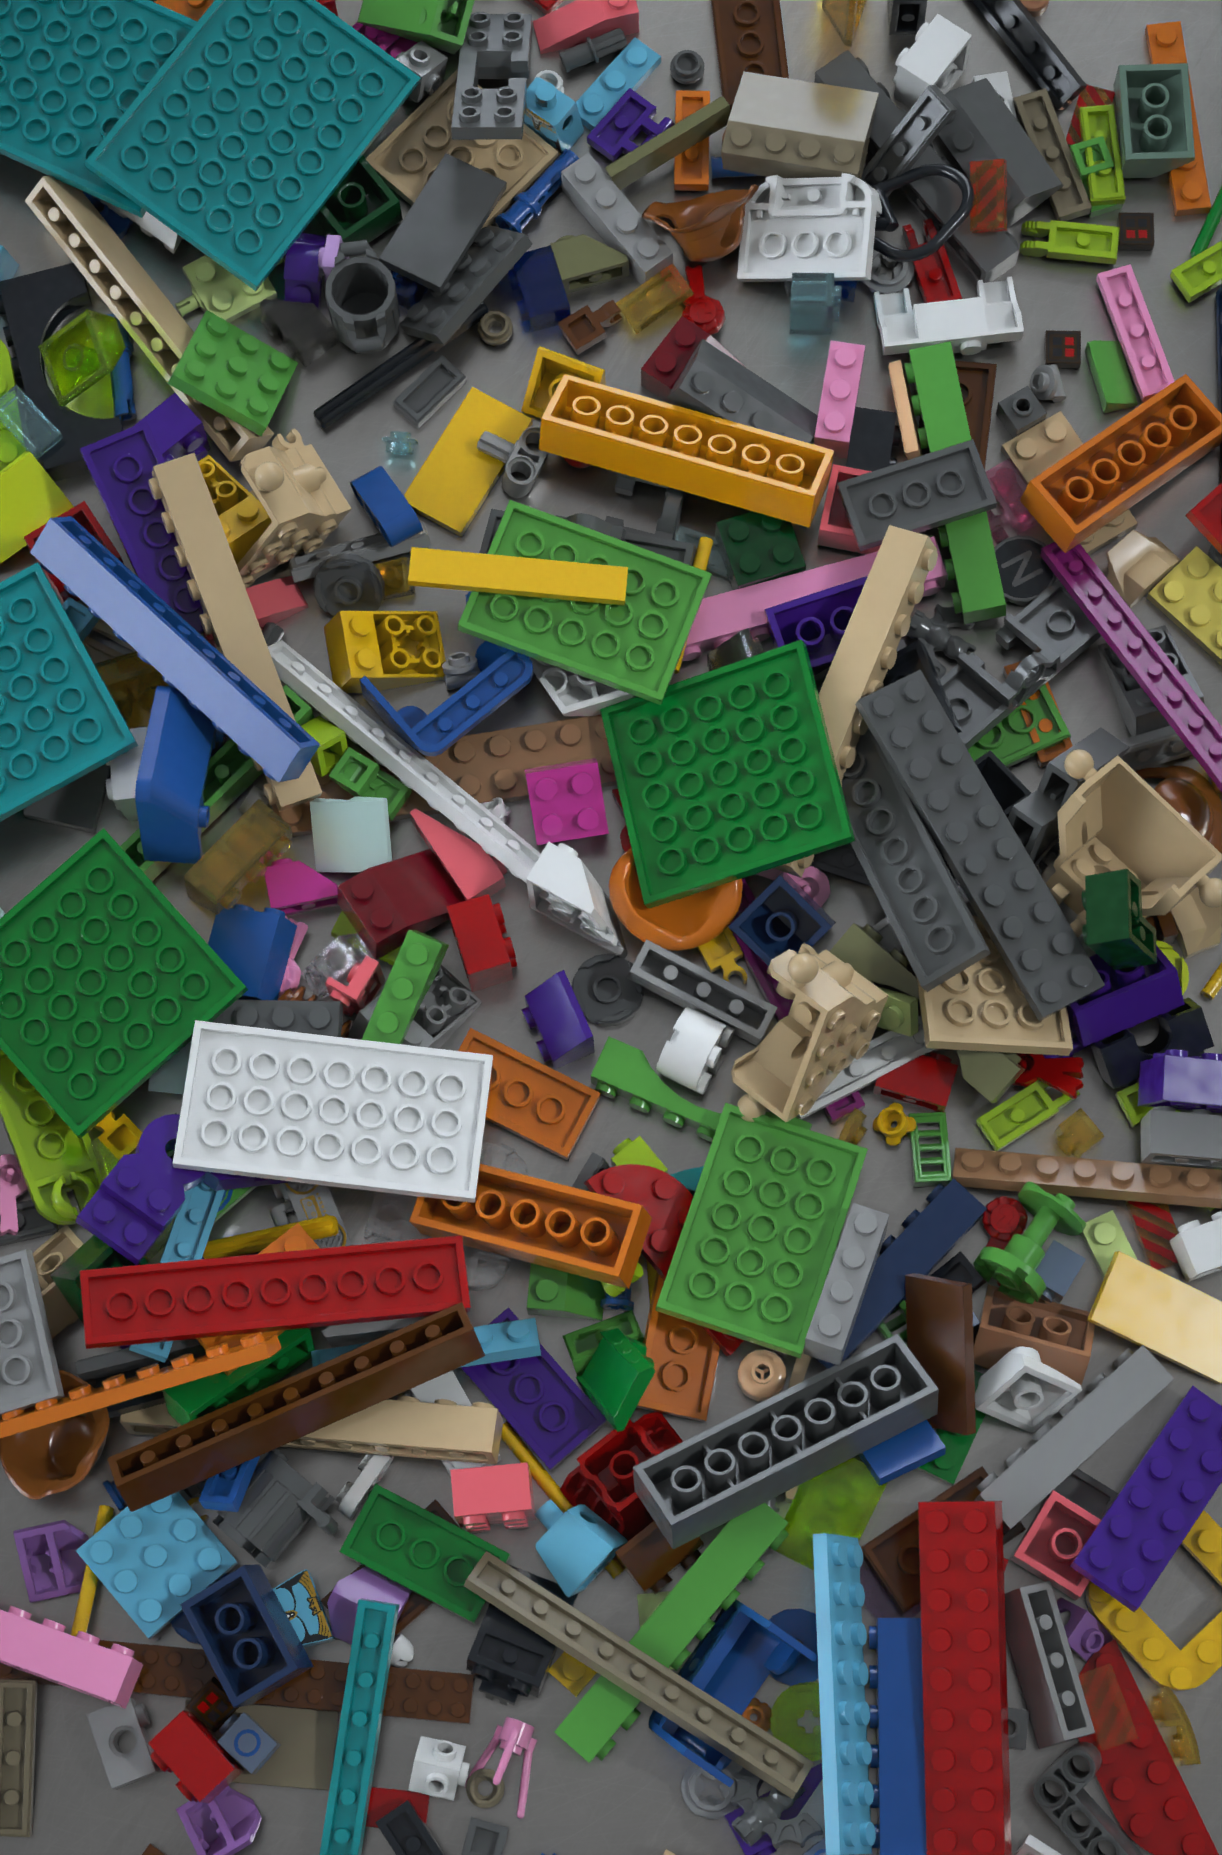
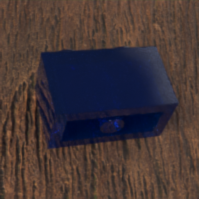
M551 245L525 252L512 269L509 270L507 277L511 290H518L521 300L516 301L520 319L522 322L528 320L530 330L534 332L558 325L560 321L571 315V311Z

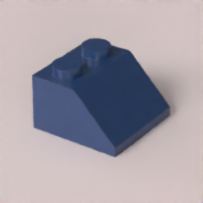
M782 872L729 928L769 966L772 959L789 949L798 953L803 943L813 947L836 922L787 873Z

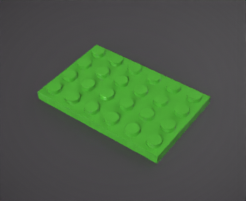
M509 500L487 554L628 567L625 605L472 591L458 623V631L661 705L706 593L712 573L519 502Z
M725 1103L655 1311L801 1358L805 1346V1338L822 1293L868 1149L765 1115L752 1118L754 1122H748L741 1118L744 1115L740 1112L738 1106Z

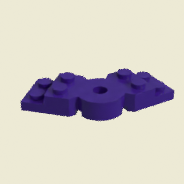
M169 1114L156 1118L147 1125L140 1137L135 1154L123 1155L103 1180L98 1191L78 1214L75 1222L129 1261L138 1265L181 1210L185 1201L184 1191L194 1188L202 1180L203 1183L214 1191L288 1183V1181L174 1168L173 1159L167 1155L166 1151L175 1150L180 1114Z

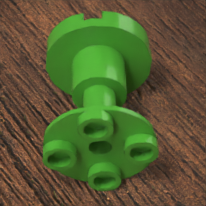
M1028 1181L1019 1192L1018 1198L1024 1208L1034 1216L1033 1220L1023 1235L1014 1234L1004 1250L996 1247H984L973 1264L984 1280L989 1282L991 1277H993L1001 1284L998 1291L1021 1303L1033 1304L1035 1300L1036 1302L1039 1301L1046 1290V1284L1036 1272V1269L1045 1257V1252L1041 1247L1054 1229L1066 1235L1077 1236L1084 1231L1086 1223L1073 1211L1076 1204L1068 1196L1062 1193H1057L1053 1196L1045 1192L1037 1184Z

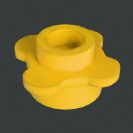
M892 1103L874 1119L873 1128L886 1137L888 1145L897 1146L907 1132H913L916 1129V1120L913 1117H908L903 1112L901 1104ZM893 1122L898 1123L896 1127L891 1126Z

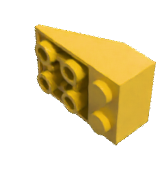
M207 455L198 461L235 562L238 564L272 523V520L261 502L210 455Z
M339 611L324 626L332 680L346 693H362L360 679L364 676L370 680L378 691L444 680L445 675L442 664L446 662L437 611Z

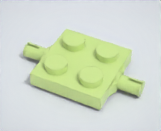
M204 255L182 267L186 278L191 284L193 295L175 303V306L181 317L200 307L202 311L206 312L208 310L230 323L277 298V292L268 277L258 290L255 291L210 257ZM282 258L276 266H278L281 263H284V258Z

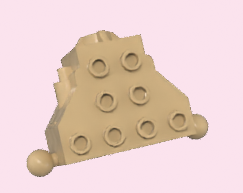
M295 428L291 429L287 434L286 439L288 442L284 440L281 433L277 434L272 441L273 447L268 446L248 453L240 461V465H242L241 471L253 489L250 493L261 502L272 520V523L237 564L245 588L250 587L257 578L278 565L291 560L294 556L303 552L309 554L320 548L326 538L338 527V524L352 509L312 444L305 446L300 433Z
M1073 750L1066 756L1064 767L1067 774L1075 779H1084L1085 782L1057 812L1059 857L1054 861L1053 865L1056 871L1046 882V885L1051 889L1050 892L1058 905L1064 902L1078 915L1070 924L1077 938L1082 935L1083 925L1086 924V911L1082 904V891L1086 890L1085 876L1128 869L1141 881L1142 917L1144 918L1166 915L1196 887L1199 888L1200 899L1206 906L1211 908L1222 906V880L1208 877L1222 861V854L1118 755L1099 771L1094 768V760L1090 753L1085 750Z
M805 943L801 945L798 953L789 949L772 959L767 971L768 974L771 973V976L779 981L776 988L777 993L786 999L794 1000L788 1016L781 1019L755 1049L735 1060L731 1070L732 1082L747 1093L739 1099L737 1106L744 1115L741 1118L748 1122H754L752 1118L765 1115L766 1109H769L784 1122L790 1121L799 1114L805 1115L843 1069L847 1068L854 1058L858 1060L867 1052L889 996L856 972L849 963H844L827 949L818 954L810 945Z

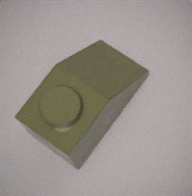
M566 235L559 238L556 242L550 243L551 259L563 295L629 276V260L626 254L587 235Z

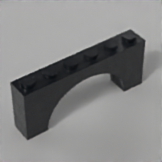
M74 263L0 281V316L6 315L9 326L3 327L8 347L14 346L17 357L11 358L15 377H22L24 388L18 389L24 410L30 408L32 419L26 420L31 440H37L40 451L34 452V456L54 482L87 474L89 470L80 453V448L123 431L120 418L100 419L76 413L56 398L48 387L46 379V357L54 335L70 317L92 307L86 279Z

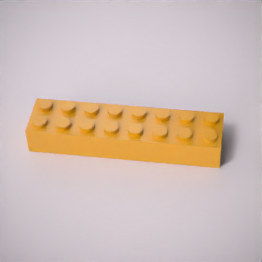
M567 374L563 375L541 418L539 450L805 527H810L827 488L834 456V450Z

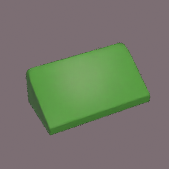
M1093 340L1087 342L1085 353L1103 413L1138 406L1119 341Z
M633 1310L563 1335L577 1376L583 1375L603 1337L600 1332L619 1328L625 1336L643 1343L644 1337Z

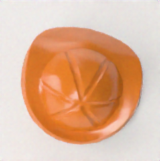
M631 848L618 859L611 871L609 897L619 921L635 937L643 942L647 939L666 950L679 951L692 949L713 940L730 925L741 903L743 883L742 879H738L649 909L644 905Z

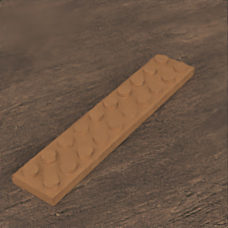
M601 714L466 735L438 756H426L420 753L479 803L494 801L492 799L496 797L502 798L504 803L527 800L529 795L524 769L596 758L598 762L601 787L617 785ZM367 751L359 752L363 756L377 763L374 760L373 756ZM377 763L382 771L401 781L387 767ZM316 774L322 790L319 798L349 800L354 797L332 781L328 776L329 774L323 777ZM411 789V795L392 821L411 818L409 812L415 808L426 815L439 814L441 812L430 807L422 796ZM310 801L280 812L276 804L272 805L278 839L312 834Z

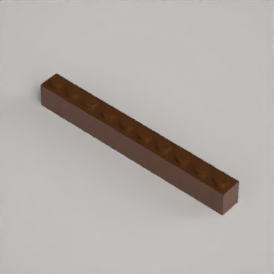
M460 1302L108 1457L107 1460L116 1488L130 1511L133 1512L482 1358L485 1354L464 1305Z

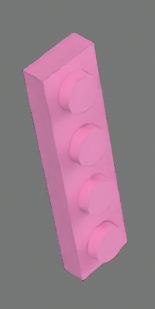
M1129 264L1098 273L1096 281L1142 402H1145L1173 383L1174 378L1132 266Z

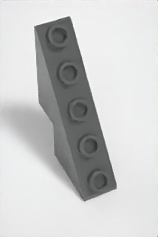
M1100 727L1051 760L1047 765L1038 789L1012 807L1008 820L1033 863L1059 834L1057 812L1085 782L1084 779H1075L1067 774L1064 767L1066 756L1073 750H1085L1090 753L1094 760V768L1099 771L1117 755L1122 758L1130 747Z

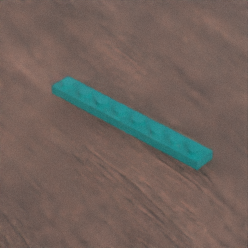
M364 1598L358 1600L319 1855H361L399 1604Z

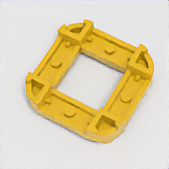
M1203 1510L1181 1544L1222 1587V1528ZM1091 1581L1087 1585L1086 1601L1089 1613L1104 1626L1157 1686L1173 1691L1193 1689L1206 1682L1222 1666V1610L1180 1650L1140 1607L1133 1612Z

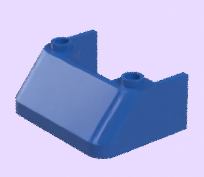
M471 591L465 595L466 604L470 597ZM484 641L478 647L475 654L481 673L428 715L422 709L415 706H406L396 712L366 676L360 679V685L364 699L395 734L423 755L438 756L523 689L532 679L533 664L529 656Z
M158 685L156 687L136 780L135 802L144 860L202 865L203 853L200 836L202 828H208L210 819V807L204 806L203 791L210 756H213L223 746L226 734L219 732L213 726V721L202 711L193 708L188 703L187 697L172 686Z
M735 1600L727 1611L722 1608L714 1620L716 1624L705 1638L698 1643L678 1675L742 1715L771 1671L776 1675L791 1671L799 1661V1653L813 1662L816 1661L818 1655L771 1621L740 1601ZM653 1710L648 1724L653 1732L728 1787L732 1786L734 1780L721 1771L731 1763V1759Z

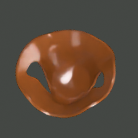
M754 184L748 190L729 189L715 193L712 192L680 202H653L644 210L642 218L655 222L660 227L668 230L690 261H715L731 253L741 242L745 205L757 192L759 186ZM659 217L671 219L675 229L670 227L667 222L659 219Z
M1180 765L1144 768L1135 771L1142 779H1164L1154 790L1222 854V802L1212 785L1202 774L1192 768Z
M59 1370L65 1397L69 1396L68 1391L88 1384L70 1372ZM107 1407L84 1413L85 1417L77 1415L1 1438V1463L6 1475L15 1488L25 1497L38 1500L47 1495L68 1490L80 1483L96 1464L103 1452L110 1424Z

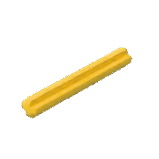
M327 1215L208 1241L203 1257L204 1259L261 1252L297 1223L312 1240L335 1236L339 1232L338 1220L335 1216Z

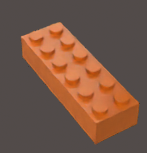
M1185 374L1030 480L1019 501L1062 551L1066 553L1218 447L1222 442V414L1188 375Z
M480 1164L475 1203L418 1196L409 1222L423 1235L434 1238L462 1235L463 1245L629 1289L652 1217L643 1205Z

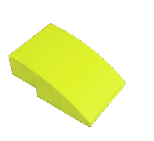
M25 451L0 471V564L27 545L24 536L45 525L50 518L58 517L74 507L29 451Z

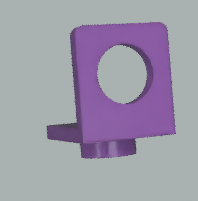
M1064 1598L1057 1600L1060 1614L1066 1611L1071 1613L1069 1622L1064 1626L1069 1646L1085 1662L1094 1653L1098 1652L1102 1646L1114 1640L1104 1626L1087 1610Z

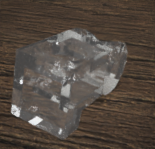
M358 933L338 936L317 955L301 975L313 993L318 996L317 999H322L330 995L325 985L328 977L344 984L355 963L361 964L366 955L372 959L374 957Z

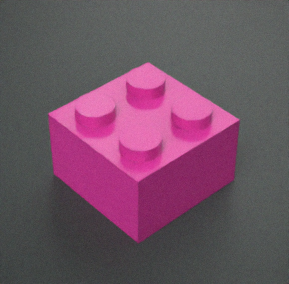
M596 758L524 769L537 845L547 844L548 841L555 843L609 834Z

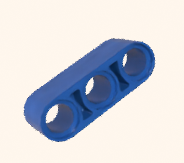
M382 466L350 481L351 488L360 505L390 547H394L423 531L415 511Z

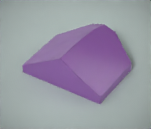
M66 1520L19 1529L13 1532L30 1603L80 1592L86 1563L76 1550L89 1540L87 1534Z
M367 1567L337 1581L327 1602L332 1635L352 1645L358 1600L361 1598L399 1604L398 1621L412 1591Z
M229 1786L210 1803L195 1802L193 1800L176 1809L197 1855H234L252 1844L262 1820L254 1801Z

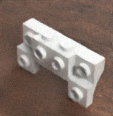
M1012 276L1007 277L1005 281L983 283V280H978V297L914 304L913 310L909 288H904L903 292L880 294L879 291L874 292L873 299L877 326L880 329L883 356L909 353L910 349L951 341L953 353L961 352L963 355H974L981 350H986L987 344L1022 340L1024 334L1023 321L1016 300Z

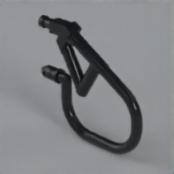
M932 163L921 165L904 172L900 176L872 185L871 187L878 191L882 205V214H879L880 217H876L875 231L893 232L899 227L886 196L889 192L928 176L948 178L956 183L962 192V202L956 213L925 245L915 249L903 250L895 248L874 236L873 249L885 257L899 262L918 261L935 253L966 220L973 208L974 189L970 180L954 167Z

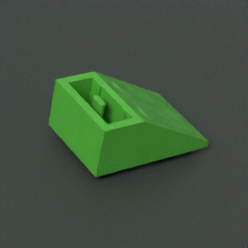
M363 0L357 23L415 42L422 40L433 48L455 54L463 46L475 0Z

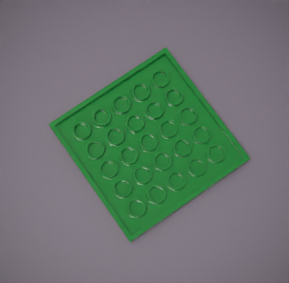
M802 639L668 686L661 705L636 696L600 709L642 897L647 908L660 906L855 841L806 644Z
M104 828L0 918V1048L80 1139L192 1040L195 1020L213 1022L248 991V988Z

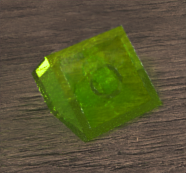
M86 309L39 345L59 406H66L113 371L126 348L115 317Z

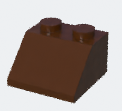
M653 1521L619 1548L615 1555L616 1559L643 1594L652 1590L656 1595L673 1581L669 1575L679 1566L687 1570L701 1556L699 1550L704 1547V1543L700 1537H697L672 1549Z

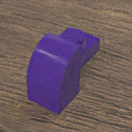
M301 233L287 251L283 279H286L284 310L316 314L320 312L322 276L324 272L318 266V254L320 248L325 247L327 236Z

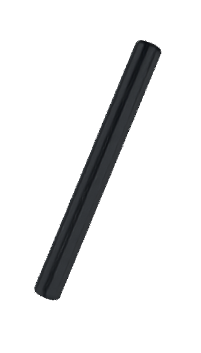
M483 301L445 345L477 324L489 312L488 307ZM418 338L314 410L315 420L322 428H327L445 345Z

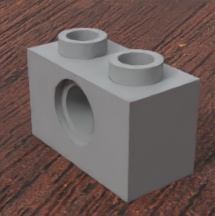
M130 1698L126 1709L112 1704L86 1715L111 1789L118 1790L160 1773L158 1765L150 1757L154 1750L148 1744L150 1740L145 1727L150 1725V1720L143 1703L137 1705L136 1700ZM131 1731L136 1737V1746L131 1752L124 1754L118 1747V1739L124 1732Z

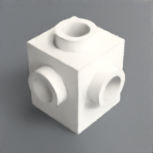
M421 1736L408 1790L454 1801L457 1785L465 1787L470 1763L463 1762L466 1746L446 1740Z

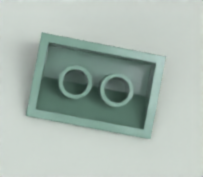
M1188 63L1119 65L1113 87L1123 178H1155L1194 161L1195 150Z

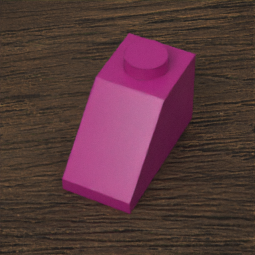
M284 858L273 861L271 866L263 867L270 906L285 912L286 916L338 905V885L301 861H292V859Z

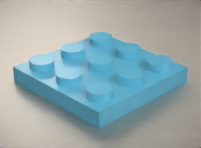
M179 1492L133 1512L127 1506L76 1550L148 1639L154 1637L183 1611L180 1604L217 1582L238 1564L236 1559Z

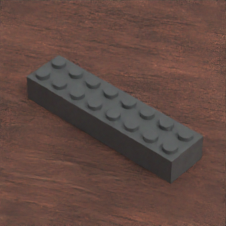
M896 1334L842 1361L840 1366L835 1365L634 1466L635 1493L672 1549H675L937 1415L939 1389L901 1337Z

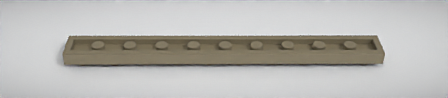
M487 1551L484 1553L466 1579L464 1587L791 1799L794 1798L813 1767L814 1762L491 1553Z

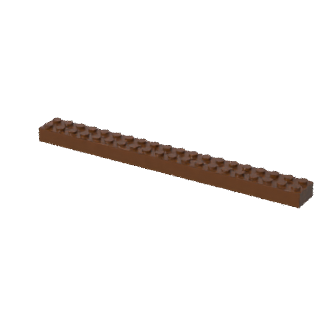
M100 1640L98 1645L111 1649L113 1643L135 1651L133 1658L142 1663L143 1667L132 1693L192 1699L213 1676L219 1681L203 1649ZM311 1660L312 1668L253 1704L341 1713L349 1663ZM0 1663V1678L38 1679V1684L65 1687ZM390 1667L382 1716L471 1725L475 1677L472 1674Z

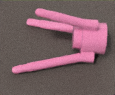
M506 1717L503 1727L497 1725L492 1740L468 1778L475 1771L484 1768L500 1743L499 1748L503 1750V1754L493 1778V1784L498 1785L501 1782L511 1755L521 1756L522 1750H524L517 1817L522 1819L527 1802L532 1755L537 1740L531 1738L535 1729L533 1726L517 1719Z

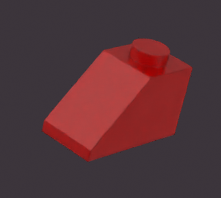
M931 1053L930 1057L921 1055L877 1078L873 1094L930 1111L944 1112L958 1065L951 1063L952 1059L945 1055Z

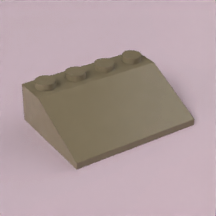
M743 71L721 150L723 169L768 177L778 175L782 178L842 177V173H847L861 179L879 93Z

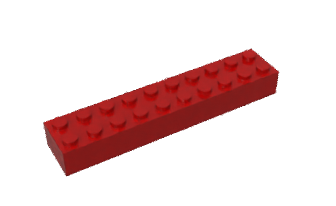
M1002 1501L918 1502L927 1855H1012Z

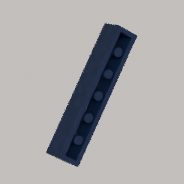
M955 1179L946 1187L941 1183L938 1184L925 1199L930 1204L921 1213L915 1209L904 1220L901 1226L905 1230L897 1238L891 1234L883 1242L879 1252L880 1256L877 1258L842 1361L850 1358L906 1298L905 1275L912 1273L928 1275L981 1219L987 1210L981 1202ZM816 1358L827 1369L836 1365Z

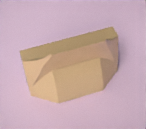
M1133 529L1106 553L1108 560L1107 579L1131 609L1181 560L1156 537H1147Z
M1196 887L1171 910L1178 931L1176 940L1185 959L1216 947L1221 941L1222 906L1217 908L1206 906L1200 899L1199 888Z

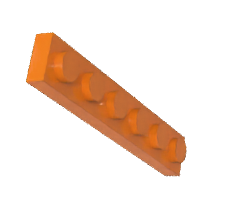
M1181 21L1146 25L1145 35L1150 64L1187 63ZM1190 76L1189 86L1195 159L1168 172L1175 217L1209 213L1211 209Z

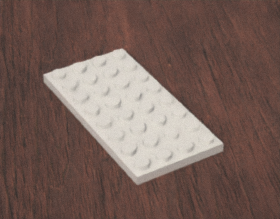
M195 1020L173 1167L475 1203L493 1055Z

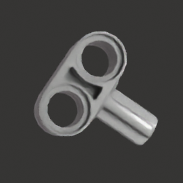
M531 426L525 429L515 444L488 431L483 432L477 443L479 451L506 463L501 483L504 491L512 497H524L531 491L547 459L548 452H534L526 446L528 443H535L539 446V426ZM511 473H523L527 480L518 481L513 478Z

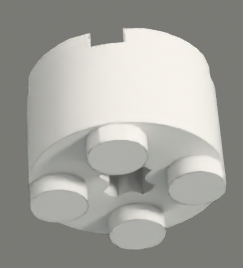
M686 1007L673 1027L675 1031L670 1041H666L657 1063L656 1071L703 1095L712 1078L709 1072L716 1075L725 1058V1055L721 1053V1047L726 1048L735 1028L698 1010Z

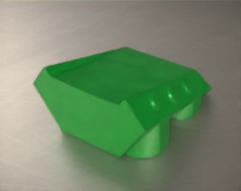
M619 1328L600 1332L603 1337L583 1375L577 1376L576 1379L586 1396L614 1429L620 1432L625 1429L656 1371L653 1359L646 1356V1345L625 1336Z

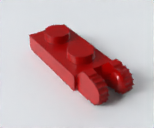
M931 218L923 220V232L927 243L937 234ZM910 224L902 227L907 250L926 244L918 245L915 231ZM944 244L932 255L918 261H912L914 274L924 303L962 299Z

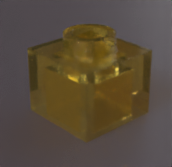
M1082 1108L1059 1124L1054 1132L1058 1137L1055 1139V1142L1066 1156L1070 1157L1073 1155L1075 1158H1083L1101 1144L1105 1137Z

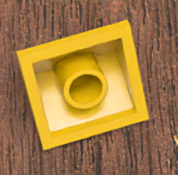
M540 346L537 349L521 411L542 418L564 374L606 385L605 370Z

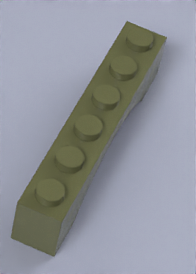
M853 923L829 951L844 963H849L856 972L871 983L892 986L913 997H917L918 1001H920L917 977L907 967L910 964L907 957L895 947L891 952L880 943L884 937L868 923L864 927ZM956 1050L960 1059L963 1079L991 1103H997L1025 1071L1018 1064L1022 1058L1017 1053Z

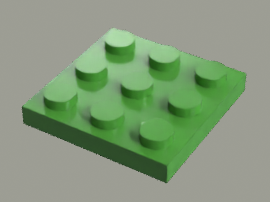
M206 310L167 384L257 435L262 436L299 362Z

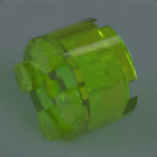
M802 1682L787 1688L776 1699L770 1713L769 1730L772 1736L812 1762L822 1760L819 1683ZM805 1712H811V1717L819 1721V1725L812 1728V1733H806L804 1726H798L797 1721L804 1717Z

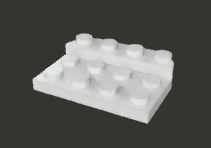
M842 173V177L782 178L778 175H773L765 178L766 182L759 186L757 192L745 205L743 233L739 249L738 280L742 282L871 280L876 214H882V205L877 190L856 176Z

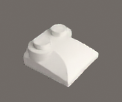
M1019 1346L1009 1351L980 1377L975 1392V1408L978 1411L1033 1434L1080 1393L1082 1389L1081 1385L1043 1364L1037 1350Z

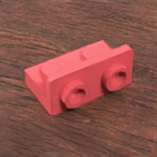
M366 955L361 964L355 963L347 977L348 986L331 977H328L325 985L330 994L329 997L333 1001H340L343 1004V1014L352 1017L354 1013L358 1014L360 1010L376 998L386 980L379 962Z

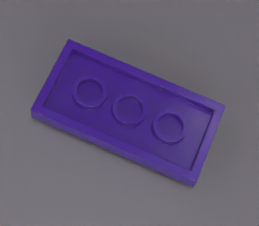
M508 1307L489 1324L519 1319ZM541 1344V1356L461 1367L465 1374L491 1404L498 1408L500 1414L550 1471L607 1422L603 1414Z

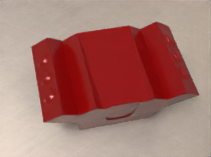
M660 1412L644 1414L634 1423L629 1419L623 1431L617 1432L615 1429L577 1458L580 1465L567 1475L560 1491L573 1507L580 1504L586 1505L629 1541L654 1521L635 1493L633 1467L682 1443L683 1440Z

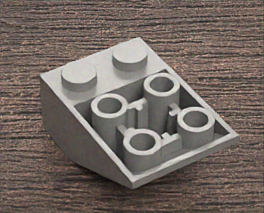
M440 965L437 975L426 993L402 1045L439 1049L481 1005L482 1001L447 969ZM380 995L358 1012L349 1032L351 1039H362Z

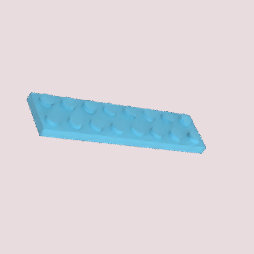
M829 1533L813 1534L826 1855L872 1854V1845L875 1842L876 1832L874 1824L871 1822L870 1809L874 1799V1790L869 1781V1764L872 1760V1749L867 1741L870 1708L865 1698L868 1668L864 1662L863 1646L866 1643L867 1633L865 1625L862 1623L861 1608L865 1601V1592L860 1583L863 1551L856 1537Z

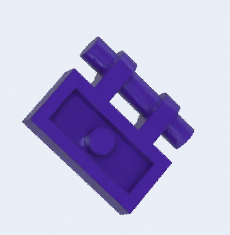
M629 88L587 136V143L614 162L621 153L626 155L639 147L632 141L641 131L648 135L641 143L642 145L675 124L668 117H664L659 124L654 122L652 118L656 115V106Z

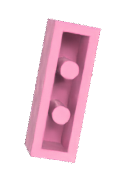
M831 340L814 445L834 450L833 457L847 459L865 345Z

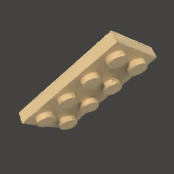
M1059 411L1002 444L1001 452L1024 486L1027 487L1030 480L1083 445V442L1063 413ZM1128 509L1080 544L1088 555H1091L1135 529L1138 522Z

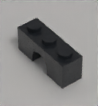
M1188 997L1184 999V1005L1172 1009L1168 1013L1158 1015L1159 1033L1151 1043L1144 1046H1138L1134 1035L1127 1029L1110 1035L1099 1042L1091 1043L1090 1045L1102 1079L1113 1089L1127 1088L1134 1085L1139 1078L1140 1061L1152 1059L1153 1053H1165L1166 1050L1175 1049L1188 1051V1057L1201 1056L1204 1050L1214 1046L1202 1007Z

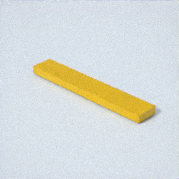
M411 547L408 585L625 605L628 567Z

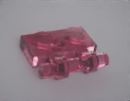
M1010 458L986 471L997 506L1002 512L1000 515H994L991 510L986 511L991 536L998 545L1004 539L1009 538L1004 530V527L1009 524L1016 534L1019 535L1038 524V522L1019 501L1028 484Z

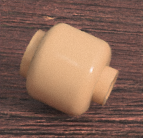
M765 1349L755 1350L747 1354L740 1362L737 1373L738 1384L742 1392L750 1399L756 1401H765L779 1394L783 1390L787 1378L786 1367L782 1359L774 1352ZM755 1372L760 1374V1379L756 1376ZM770 1372L769 1377L764 1379V1375Z

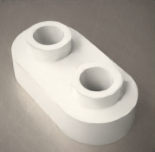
M366 1454L358 1466V1469L362 1471L354 1484L348 1481L336 1498V1501L340 1503L338 1507L340 1513L349 1519H352L369 1497L375 1483L378 1484L389 1468L394 1456Z

